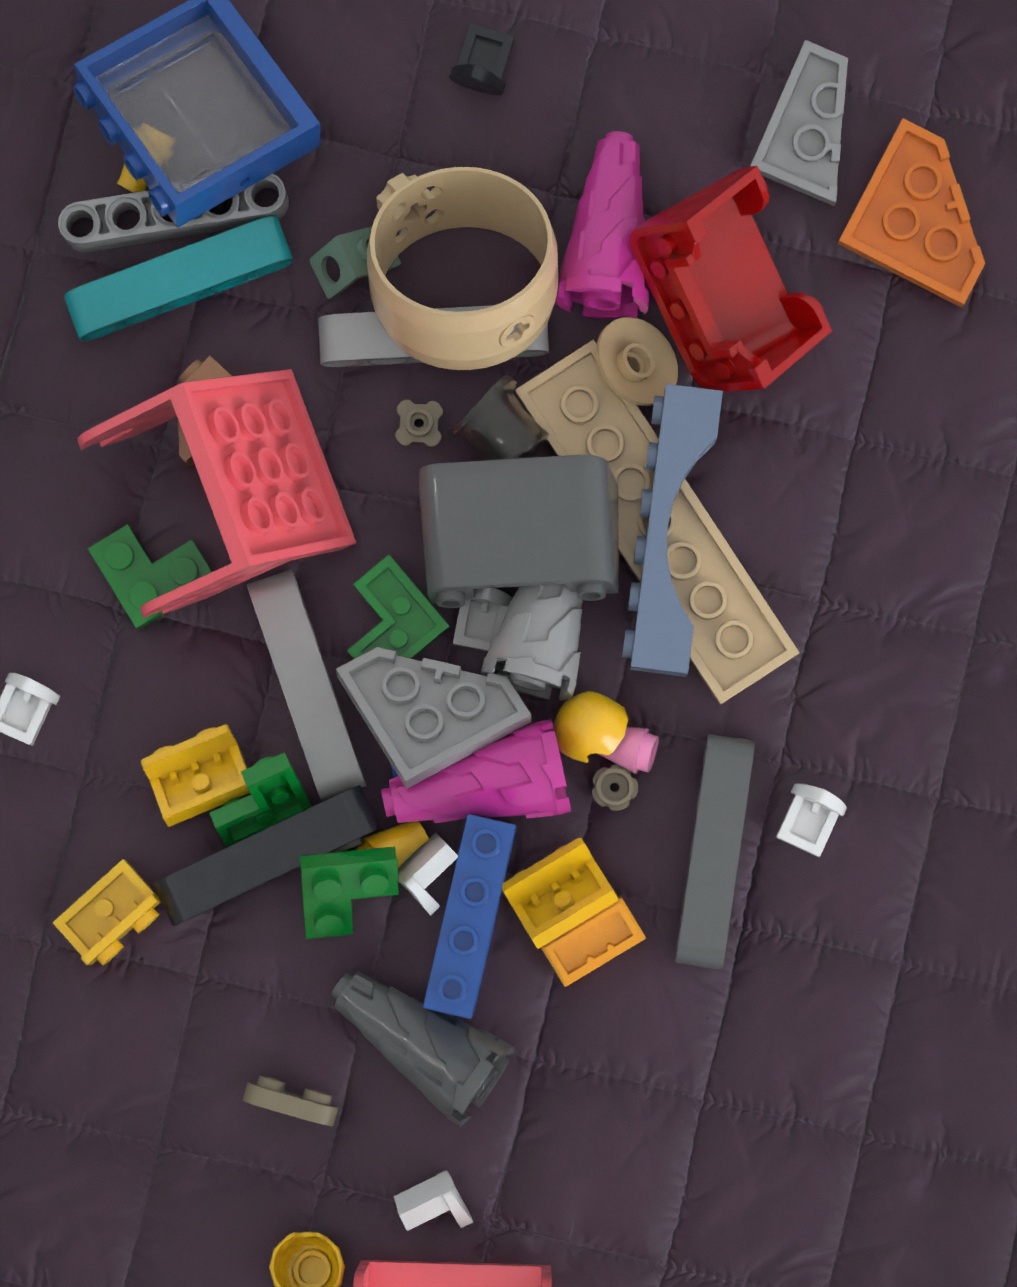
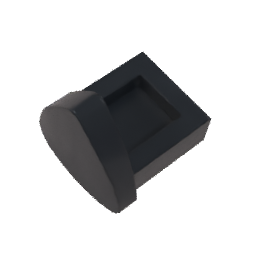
M470 23L458 63L451 69L449 79L463 87L478 92L502 95L505 89V83L502 79L513 48L514 36Z

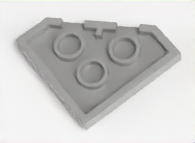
M376 647L336 668L337 678L406 789L531 723V713L509 679L505 676L488 673V676L462 671L461 666L427 658L419 661L396 655V651Z

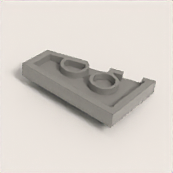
M805 40L751 166H758L761 175L835 206L848 58Z

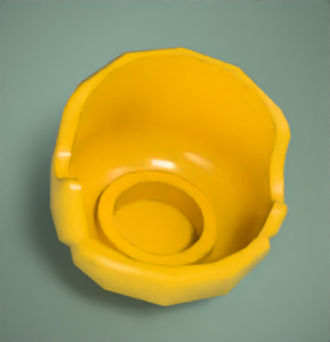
M593 691L582 692L564 702L554 721L553 730L555 731L559 751L571 759L584 763L589 762L587 756L590 754L598 753L608 756L615 751L623 739L628 718L625 708L609 697Z
M293 1232L288 1234L273 1249L269 1269L275 1287H340L345 1265L340 1248L327 1236L318 1232Z

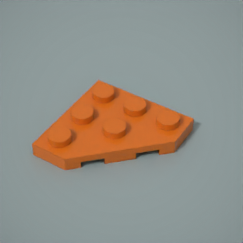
M902 118L841 235L838 245L962 308L985 265L980 246L977 245L970 224L971 218L949 160L950 155L945 139Z

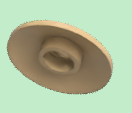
M622 317L612 321L600 333L596 346L598 366L609 387L621 398L636 405L651 406L654 404L655 396L664 397L666 384L676 385L678 380V364L675 353L666 337L652 324L639 318Z

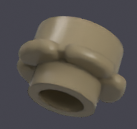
M617 764L612 765L611 768L603 767L599 769L592 780L595 785L592 790L594 800L602 807L608 806L612 811H620L627 808L630 804L629 801L634 799L638 793V782L635 778L631 777V771ZM612 783H617L619 785V790L617 792H612L610 790V785Z

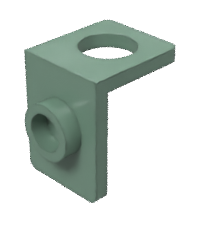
M372 226L337 235L310 257V264L328 299L337 297L356 280L368 276L367 248ZM329 256L337 261L340 268V278L337 282L333 281L327 273L326 262ZM398 256L388 270L396 269L401 265Z

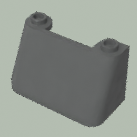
M567 455L437 463L426 465L419 469V498L427 593L432 603H437L438 606L443 608H459L465 605L466 600L474 597V589L566 584L569 590L577 593L579 599L588 601L601 600L606 597V594L619 593L618 484L608 462L604 458L593 455Z

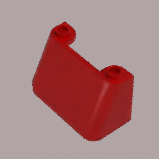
M758 166L740 168L644 221L630 234L629 243L631 250L694 381L704 389L720 390L723 392L765 389L832 332L823 307L816 298L801 292L787 293L752 215L762 211L769 203L767 184Z

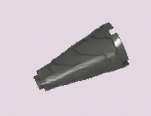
M357 972L354 976L346 973L336 984L331 994V997L336 999L334 1008L355 1025L386 1060L418 1088L447 1119L459 1127L463 1126L472 1117V1115L465 1111L470 1103L478 1108L483 1104L511 1060L506 1056L514 1053V1047L503 1039L489 1032L474 1028L451 1014L423 1008L424 1003L414 997H410L392 986L387 987L361 972Z

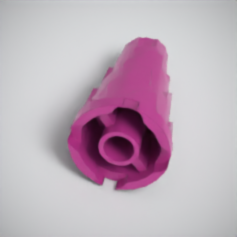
M619 131L609 132L605 138L597 142L592 168L586 178L583 195L578 203L570 240L560 268L555 302L560 308L572 313L573 302L582 304L583 317L604 320H616L622 317L638 318V310L642 311L645 315L649 307V286L629 243L630 234L645 219L642 201V176H640V145L633 141V136L628 133Z
M551 719L525 725L406 789L399 776L389 779V788L381 789L386 816L396 815L398 823L426 820L441 823L467 819L468 814L483 818L526 815L527 819L571 812L569 797H567L565 790L567 785Z

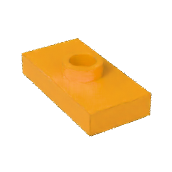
M622 896L618 897L619 900L541 947L564 987L646 939L645 934Z

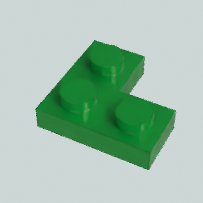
M128 524L88 548L138 630L163 615L162 611L143 618L140 611L142 605L212 572L193 540L188 541L152 563Z
M390 555L386 556L353 584L383 620L347 650L353 659L376 647L396 651L397 656L413 659L450 628Z
M284 752L275 757L260 759L252 767L241 771L251 795L226 802L221 808L210 812V816L226 847H229L311 808L312 804Z
M395 846L300 856L306 939L353 934L351 899L399 895Z

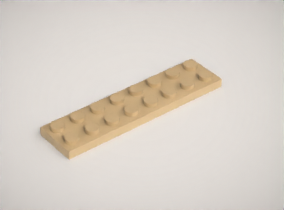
M593 339L517 388L515 394L556 456L593 455L604 458L608 462L618 484L619 552L639 583H641L643 565L634 564L637 535H647L649 518L640 517L643 489L652 490L654 471L645 470L649 442L658 443L659 438L638 406L624 400L609 387L600 372L596 357L597 344ZM684 479L673 502L668 523L667 557L671 580L678 599L694 626L690 661L718 704L721 705L797 656L800 652L686 479Z

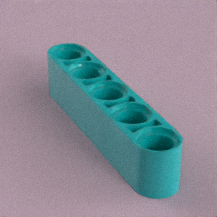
M268 216L70 290L63 298L79 340L88 341L273 273L290 265L294 259L278 217Z

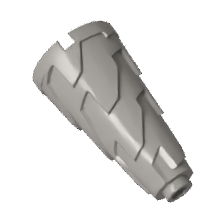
M566 584L519 587L509 603L499 634L494 635L487 656L484 658L481 675L488 676V673L496 671L497 675L507 677L518 693L550 699L552 688H560L559 700L571 699L577 684L576 680L581 652L577 651L580 639L583 600L577 597L576 592L569 590Z

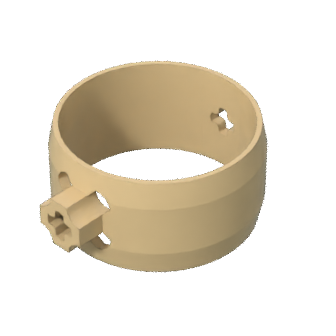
M476 167L439 169L418 177L415 174L406 177L402 172L387 181L385 189L376 197L379 212L374 220L368 242L367 270L371 301L390 339L413 358L435 367L451 370H474L494 366L517 356L528 348L545 328L558 291L556 237L548 215L536 196L521 183L504 174ZM435 186L431 191L427 189L428 187ZM437 209L432 216L425 219L431 211ZM461 227L483 228L509 236L525 246L541 264L539 271L531 282L510 299L492 307L463 312L433 309L414 302L400 293L385 277L397 256L415 241L438 231ZM518 324L516 331L513 334H510L513 332L514 326Z

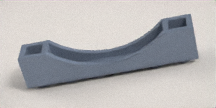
M666 384L664 397H654L651 424L660 425L658 443L649 442L645 469L647 471H654L652 490L643 489L640 517L649 518L647 535H637L634 564L643 565L641 583L631 582L628 611L637 612L635 630H625L622 658L631 659L630 670L682 677L688 675L694 626L682 608L671 580L667 557V530L672 505L682 482L696 462L716 442L723 391Z

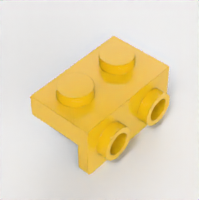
M228 725L202 730L196 737L174 746L159 748L152 755L140 761L145 774L150 780L161 814L168 827L250 793L241 774V771L247 769L240 747Z
M577 838L569 844L559 847L554 853L529 868L518 872L514 877L504 882L501 888L537 949L619 900L582 838Z
M122 859L52 923L81 954V960L86 965H93L98 960L104 966L124 948L119 940L134 928L139 934L157 919L160 914L155 908L162 902L160 897L128 861Z

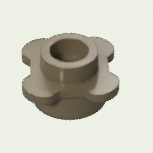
M411 400L401 401L397 406V413L400 416V428L395 433L398 443L403 446H408L411 443L425 444L428 447L437 446L442 439V435L438 431V420L443 415L441 405L436 401H429L427 404H414ZM417 419H421L424 422V425L420 428L415 426Z

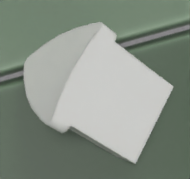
M8 673L5 680L7 684L0 697V732L33 746L51 705H57L60 695L47 686L26 676Z
M794 784L791 793L795 796L775 838L816 857H820L838 816L843 817L847 807L842 800L827 790L807 784Z
M436 832L429 838L427 843L422 845L398 868V882L411 893L430 916L440 905L430 896L425 888L458 858V855Z
M447 1170L394 1196L398 1214L407 1231L449 1210L461 1228L474 1222Z

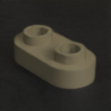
M259 1075L257 1083L247 1082L242 1101L310 1122L334 1126L339 1107L330 1104L332 1095L305 1088L303 1096L285 1091L287 1082Z

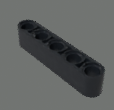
M358 785L153 884L172 925L176 926L300 867V856L330 853L380 829L361 786Z

